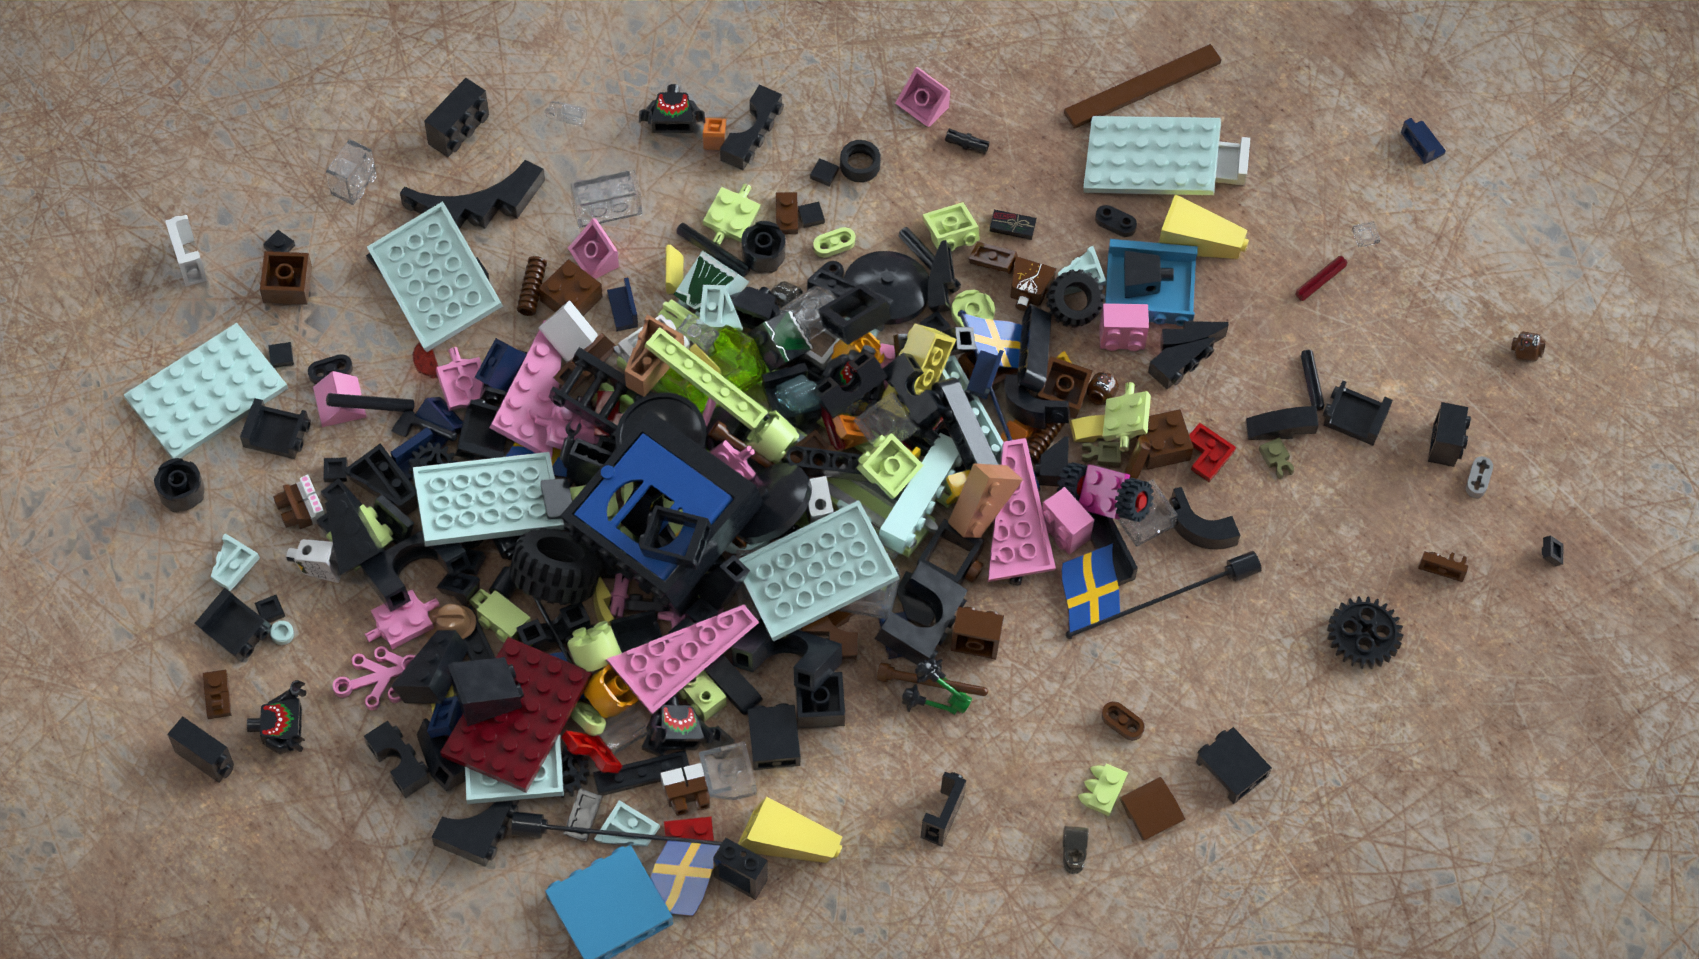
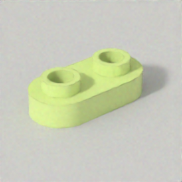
M842 227L819 235L813 242V250L817 256L822 258L850 250L855 245V233L850 228Z
M578 701L570 715L572 719L584 729L585 733L592 736L602 734L606 726L605 719L592 706Z

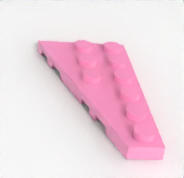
M540 330L531 344L489 428L535 453L550 452V457H552L553 447L546 444V427L535 424L534 419L537 414L546 418H550L555 404L549 398V394L553 386L559 389V383L553 377L561 369L562 356Z
M1026 438L1005 441L1002 444L1000 465L1009 466L1023 481L994 519L988 582L1049 572L1056 569Z
M741 605L610 657L606 661L652 714L759 622L745 605Z

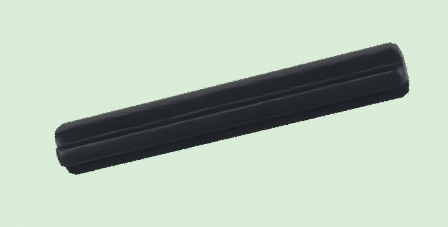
M681 223L677 227V234L740 276L745 277L750 272L749 265L685 223Z
M908 227L901 229L899 237L931 270L935 257L934 254ZM956 278V288L948 289L951 293H955L961 288V283Z
M328 393L326 396V405L331 407L398 412L413 411L415 408L413 399Z

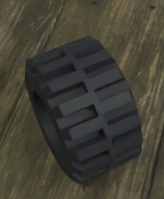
M1072 269L1062 273L1048 288L1049 292L1046 295V298H1048L1046 305L1051 310L1049 311L1051 316L1054 315L1056 317V322H1062L1063 326L1066 327L1070 325L1072 328H1076L1090 323L1098 316L1103 308L1105 294H1102L1103 286H1099L1098 278L1094 279L1091 276L1092 273H1084V270L1081 269L1078 271ZM1068 287H1078L1086 294L1087 305L1083 310H1072L1065 304L1063 294Z

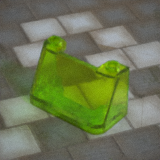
M727 324L714 333L712 345L715 351L707 356L720 368L722 376L743 393L762 380V374H766V366L755 340ZM670 367L659 382L669 393L678 394L690 400L703 414L709 397Z

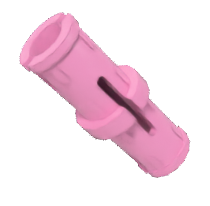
M621 573L615 575L614 590L611 592L610 612L613 617L616 615V619L623 617L624 599L629 597L627 595L629 580L624 577L622 581L623 575Z

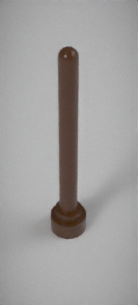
M717 421L709 432L708 436L715 441L720 440L722 442L726 440L740 452L748 447L747 444L728 433L727 426L720 421ZM755 450V453L750 456L751 459L765 468L775 464Z
M881 662L877 672V680L888 682L896 679L917 683V674L895 670V667H891V664ZM930 679L924 683H917L945 689L939 683L933 682ZM942 679L958 692L978 696H986L988 694L986 687Z

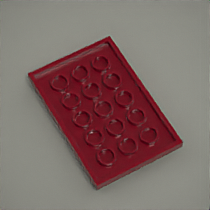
M508 637L496 658L505 657L507 664L513 665L517 677L514 678V682L516 685H521L524 693V698H521L522 708L471 726H467L462 714L440 753L443 758L527 793L592 678V672H588L579 666Z

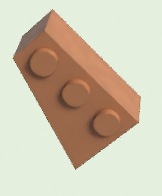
M649 315L645 317V323L638 335L637 344L633 348L625 368L626 387L643 397L649 393L670 368V366L644 347L647 341L660 327L684 346L683 334Z
M974 463L948 523L963 537L981 538L1023 479L1007 465Z

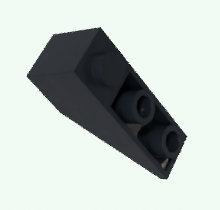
M1211 337L1164 349L1150 361L1148 373L1166 389L1172 385L1176 386L1188 371L1192 372L1197 368L1203 358L1207 359L1212 355L1215 338Z
M425 718L417 732V738L430 775L447 792L466 781L465 767L441 757L440 752L448 739L444 735L431 738L427 732L430 721Z

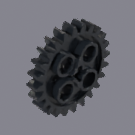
M1358 596L1356 603L1351 598L1348 599L1347 605L1341 603L1339 609H1334V616H1330V624L1327 627V631L1331 632L1328 634L1327 639L1334 640L1330 647L1338 648L1335 655L1343 654V662L1351 659L1352 667L1356 662H1359L1361 669H1363L1365 663H1368L1370 669H1373L1375 662L1379 667L1382 666L1383 660L1389 663L1391 656L1395 657L1398 652L1397 649H1400L1402 644L1400 641H1402L1404 635L1399 633L1402 631L1403 625H1396L1400 618L1392 617L1395 610L1387 611V603L1379 606V599L1371 603L1369 596H1367L1365 602H1362V599ZM1362 615L1370 617L1371 620L1363 619ZM1344 628L1352 629L1353 633L1346 632ZM1377 632L1384 633L1386 637H1380ZM1359 645L1367 646L1368 650H1363Z

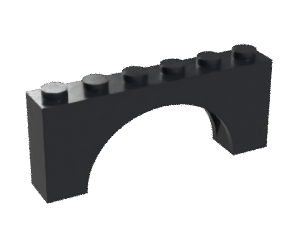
M642 481L641 483H639V484L634 488V490L632 491V493H631V495L629 496L628 500H629V499L631 498V496L636 492V490L642 485V483H643L644 481ZM650 487L621 523L640 539V536L643 533L645 534L649 513L653 512L655 505L664 507L665 495L654 487ZM669 523L659 533L654 545L656 549L662 548L676 539V535ZM735 555L731 556L727 561L714 562L696 584L698 596L702 597L719 611L732 600L750 570Z
M519 800L494 802L488 809L470 818L451 819L442 816L432 835L433 845L486 867L488 861H493L498 849L496 846L499 840H503L507 834V824L513 818L514 812L518 811L517 804Z

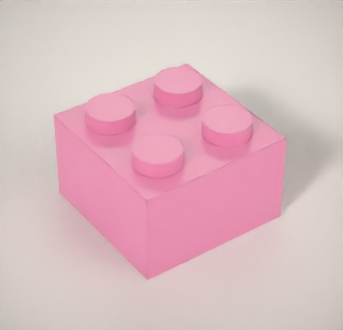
M1103 304L1099 325L1100 349H1107L1109 351L1117 349H1128L1130 351L1144 350L1149 330L1148 304Z
M1065 487L1043 502L1042 514L1044 515L1047 532L1055 538V542L1061 550H1065L1070 555L1090 540L1094 519Z

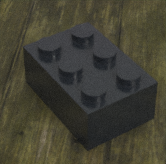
M465 78L424 120L428 145L446 157H449L453 152H457L466 138H470L475 129L488 119L489 109L486 90Z

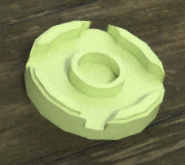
M965 290L955 297L951 306L952 319L959 327H964L961 317L958 316L960 310H964L968 315L993 320L995 314L994 302L990 296L979 293L978 290Z

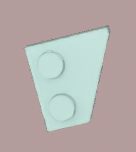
M1093 246L1089 247L1085 254L1080 258H1075L1069 266L1064 267L1057 274V277H1059L1062 273L1074 269V271H1078L1081 269L1084 270V273H1092L1091 276L1094 279L1097 277L1099 286L1106 285V279ZM1072 286L1068 287L1064 291L1063 295H1068L1083 290H1081L1078 287Z
M703 285L699 318L700 330H743L725 285Z
M225 533L222 538L224 543L221 552L218 551L217 563L213 567L211 578L218 585L231 591L260 557L257 552Z
M619 800L600 830L655 835L660 825ZM597 834L594 838L598 843L648 847L651 842L650 839Z

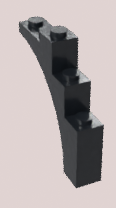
M524 160L503 181L485 190L459 196H435L420 193L404 186L400 192L401 202L407 210H414L422 214L443 201L459 229L466 220L474 226L479 225L485 229L498 210L507 216H513L518 219L544 183V169Z

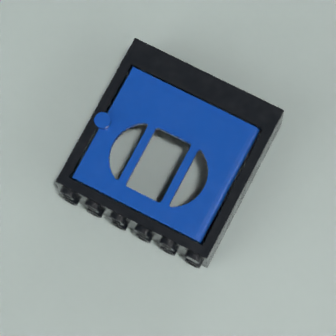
M650 410L560 516L565 523L563 526L570 532L569 536L578 543L583 541L587 544L586 548L596 556L598 553L602 555L604 562L610 567L615 568L617 566L622 570L620 573L629 581L636 580L639 583V588L645 593L649 594L652 592L657 596L656 600L664 607L670 605L676 609L764 502L755 484ZM644 481L614 518L609 521L607 507L612 495L625 484ZM650 487H654L674 502L670 509L677 511L682 509L685 513L709 519L713 528L698 570L645 557L640 550L639 544L617 529L620 522ZM663 520L659 533L669 523L668 521ZM683 526L674 541L658 549L685 556L695 528Z

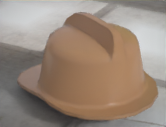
M453 603L435 608L428 613L434 629L424 634L430 639L437 630H456L461 638L464 639L475 630L476 616L471 609Z

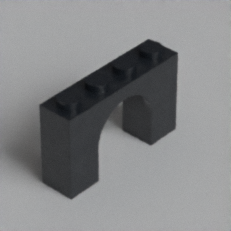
M423 530L360 566L367 582L389 611L392 612L411 601L405 585L399 578L400 572L409 563L419 559L436 560L451 578L471 567L467 553L460 543L425 546Z
M920 561L911 574L904 589L924 600L932 608L935 615V625L927 628L918 627L891 611L874 638L916 665L924 659L932 660L938 653L935 648L937 644L941 646L948 634L945 633L947 627L951 629L955 623L956 616L954 614L958 607H964L967 601L964 599V596L968 591Z
M762 618L758 620L759 623L732 646L733 666L750 672H754L767 658L776 654L791 653L801 656L802 658L793 666L794 686L811 692H815L842 664L841 643L800 630H796L773 641Z

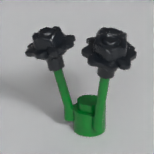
M924 659L918 663L915 669L917 683H924L929 679L939 683L952 693L948 699V703L951 705L947 706L927 700L924 696H920L917 684H914L912 688L905 689L902 695V704L906 705L907 712H910L911 708L918 704L946 710L955 715L957 711L963 714L969 707L972 698L966 693L958 692L942 680H948L941 671L942 659L938 661L935 659Z

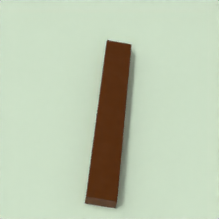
M1209 44L1064 109V114L1073 128H1078L1091 122L1093 116L1107 115L1221 64L1222 59L1213 46Z

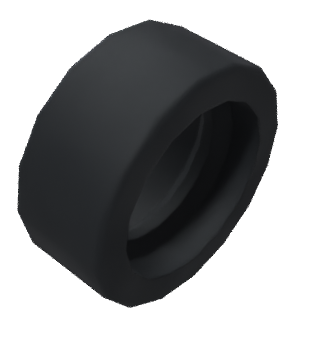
M854 140L843 147L840 153V169L847 179L864 183L877 176L880 170L881 154L873 143L866 140ZM856 153H864L873 159V164L865 169H856L848 164V158Z

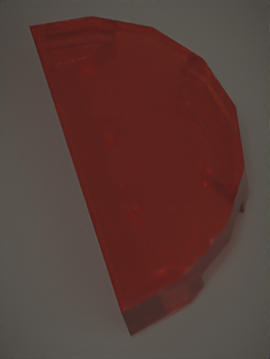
M419 342L412 354L416 370L419 373L430 376L432 379L438 378L436 368L439 366L433 349L426 352Z

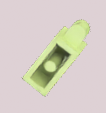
M479 589L469 600L471 605L477 609L480 625L485 629H492L497 638L505 643L508 637L519 641L516 627L531 621L526 613L496 590L490 595L485 590Z

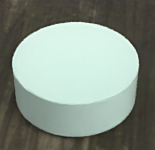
M287 621L275 622L270 628L272 641L277 645L290 643L294 637L292 625Z

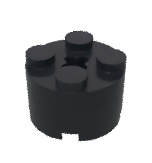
M755 222V225L748 226L742 234L743 261L752 270L758 272L777 271L785 259V235L780 230V227L773 222Z
M174 458L164 462L158 468L159 471L154 478V484L162 504L169 508L170 511L176 513L186 511L203 501L204 483L198 467L193 462L184 461L182 458Z

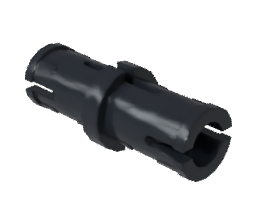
M951 128L948 129L945 137L946 142L963 147L962 149L974 150L985 155L990 145V141L972 136L971 133L965 134Z

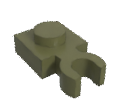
M1280 437L1259 446V452L1268 467L1275 466L1277 468L1276 475L1279 479H1282L1284 476L1282 469L1288 470L1290 475L1293 474L1294 466L1287 461L1290 458V454Z
M1099 441L1098 447L1091 443H1083L1082 450H1087L1090 454H1082V461L1090 462L1093 459H1097V465L1120 467V442Z

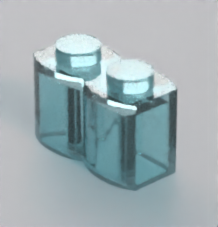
M799 375L776 386L778 401L780 404L787 406L791 411L801 413L820 404L812 392V389L818 385L813 381H809L804 375Z

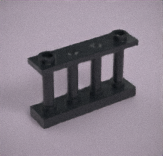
M579 347L572 359L576 367L560 390L553 386L549 398L556 406L567 408L606 432L616 442L617 425L607 420L608 416L622 395L629 396L633 399V402L643 396L626 387L625 375ZM583 371H588L594 375L595 379L581 401L578 402L568 396ZM608 383L614 388V392L598 414L588 408V405L601 385ZM649 391L647 395L654 394V392Z

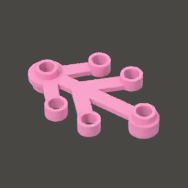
M377 647L374 655L378 662L389 661L397 665L387 668L366 659L363 654H355L352 657L353 667L357 670L364 668L373 673L351 681L347 677H338L333 682L334 693L336 696L344 698L349 696L352 690L377 683L372 693L365 699L366 707L369 710H376L380 706L379 699L391 678L399 676L414 659L415 655L401 657L389 652L386 647ZM380 652L386 653L383 657H379L377 655ZM358 659L363 660L361 664L355 663V661ZM341 687H347L346 691H339ZM390 688L388 691L389 700L392 703L400 702L402 699L399 696L391 697L395 691L393 688ZM370 700L377 701L374 705L368 704Z

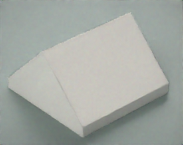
M570 300L538 327L566 362L574 357L579 347L585 349L598 336Z

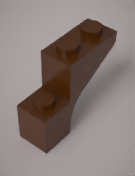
M601 333L584 350L606 362L615 353L614 347L616 345ZM572 360L568 361L553 377L561 386L564 385L576 367L575 363ZM583 371L569 394L571 395L586 379L589 380L593 374Z
M827 615L800 628L803 632L816 636H828L825 639L841 643L842 659L856 660L858 632L840 630L831 623Z

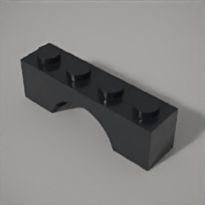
M760 84L758 85L750 99V113L755 117L756 122L747 131L729 133L720 148V161L744 170L747 164L752 163L757 147L760 148L765 139L764 135L767 131H771L776 115L779 116L783 111L784 104L782 103L781 93Z

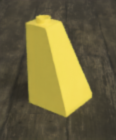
M1175 195L1163 224L1159 243L1198 246L1197 256L1238 259L1241 251H1246L1249 240L1245 239L1246 229Z
M766 797L754 808L738 844L755 854L827 863L832 858L836 859L842 849V845H840L842 836Z

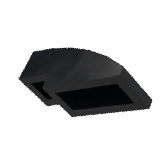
M946 240L941 241L937 249L929 276L928 305L933 313L951 310L948 289L956 288L951 246Z
M1184 321L1183 329H1162L1160 338L1161 352L1166 348L1211 337L1215 338L1216 343L1226 337L1229 322Z
M1316 406L1286 408L1246 418L1248 440H1274L1279 437L1280 439H1293V435L1316 434L1319 426Z

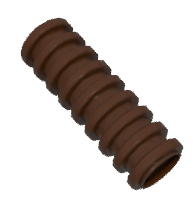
M531 256L527 260L528 264L526 265L517 311L525 316L535 315L536 308L538 307L539 287L543 284L545 267L547 266V261L539 256Z
M1047 423L1046 429L1038 428L1036 430V433L1032 435L1029 443H1027L1031 463L1035 464L1040 461L1041 454L1047 451V448L1054 441V438L1061 431L1065 423Z

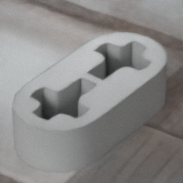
M1477 457L1472 464L1466 484V492L1472 498H1481L1488 488L1493 463L1487 457ZM1480 465L1485 466L1483 474L1479 473ZM1476 480L1480 481L1479 490L1474 489Z

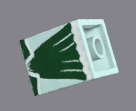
M702 250L673 295L679 298L678 304L687 310L691 306L697 310L695 315L700 317L703 285H725L729 295L741 292L749 281Z

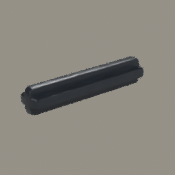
M1310 349L1303 350L1300 356L1311 406H1316L1317 411H1321L1324 409L1325 404L1314 354Z

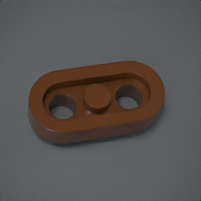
M1112 701L1103 707L1101 716L1106 725L1127 740L1135 741L1142 737L1145 725L1141 718L1119 702ZM1109 714H1116L1117 718H1111ZM1133 727L1136 731L1130 732L1128 728Z

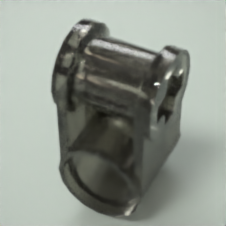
M1064 826L1062 842L1063 868L1070 874H1078L1084 868L1089 833L1086 827Z

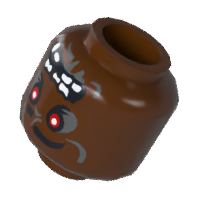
M1522 331L1518 338H1513L1511 350L1515 351L1517 359L1535 362L1539 357H1543L1546 341L1542 340L1540 334Z
M1099 372L1091 379L1086 393L1092 403L1106 405V399L1115 397L1119 390V384L1112 374Z

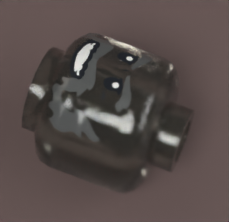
M782 281L771 290V294L776 297L775 304L784 312L791 310L793 313L799 310L804 303L802 289L790 282Z

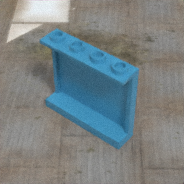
M1110 239L1105 304H1148L1149 322L1156 324L1167 323L1183 326L1184 321H1193L1195 312H1193L1195 266L1198 246ZM1125 251L1160 256V267L1173 268L1174 280L1161 281L1160 293L1125 298Z
M631 845L617 848L612 852V855L605 859H596L591 863L590 867L572 872L569 878L563 881H555L545 890L546 899L551 902L582 959H611L673 925V916Z

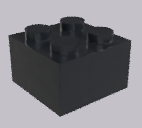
M1441 402L1433 423L1428 462L1455 467L1457 459H1462L1463 451L1466 449L1468 442L1466 430L1469 429L1471 416H1467L1468 407Z
M833 672L815 692L795 686L798 728L845 726L842 672Z

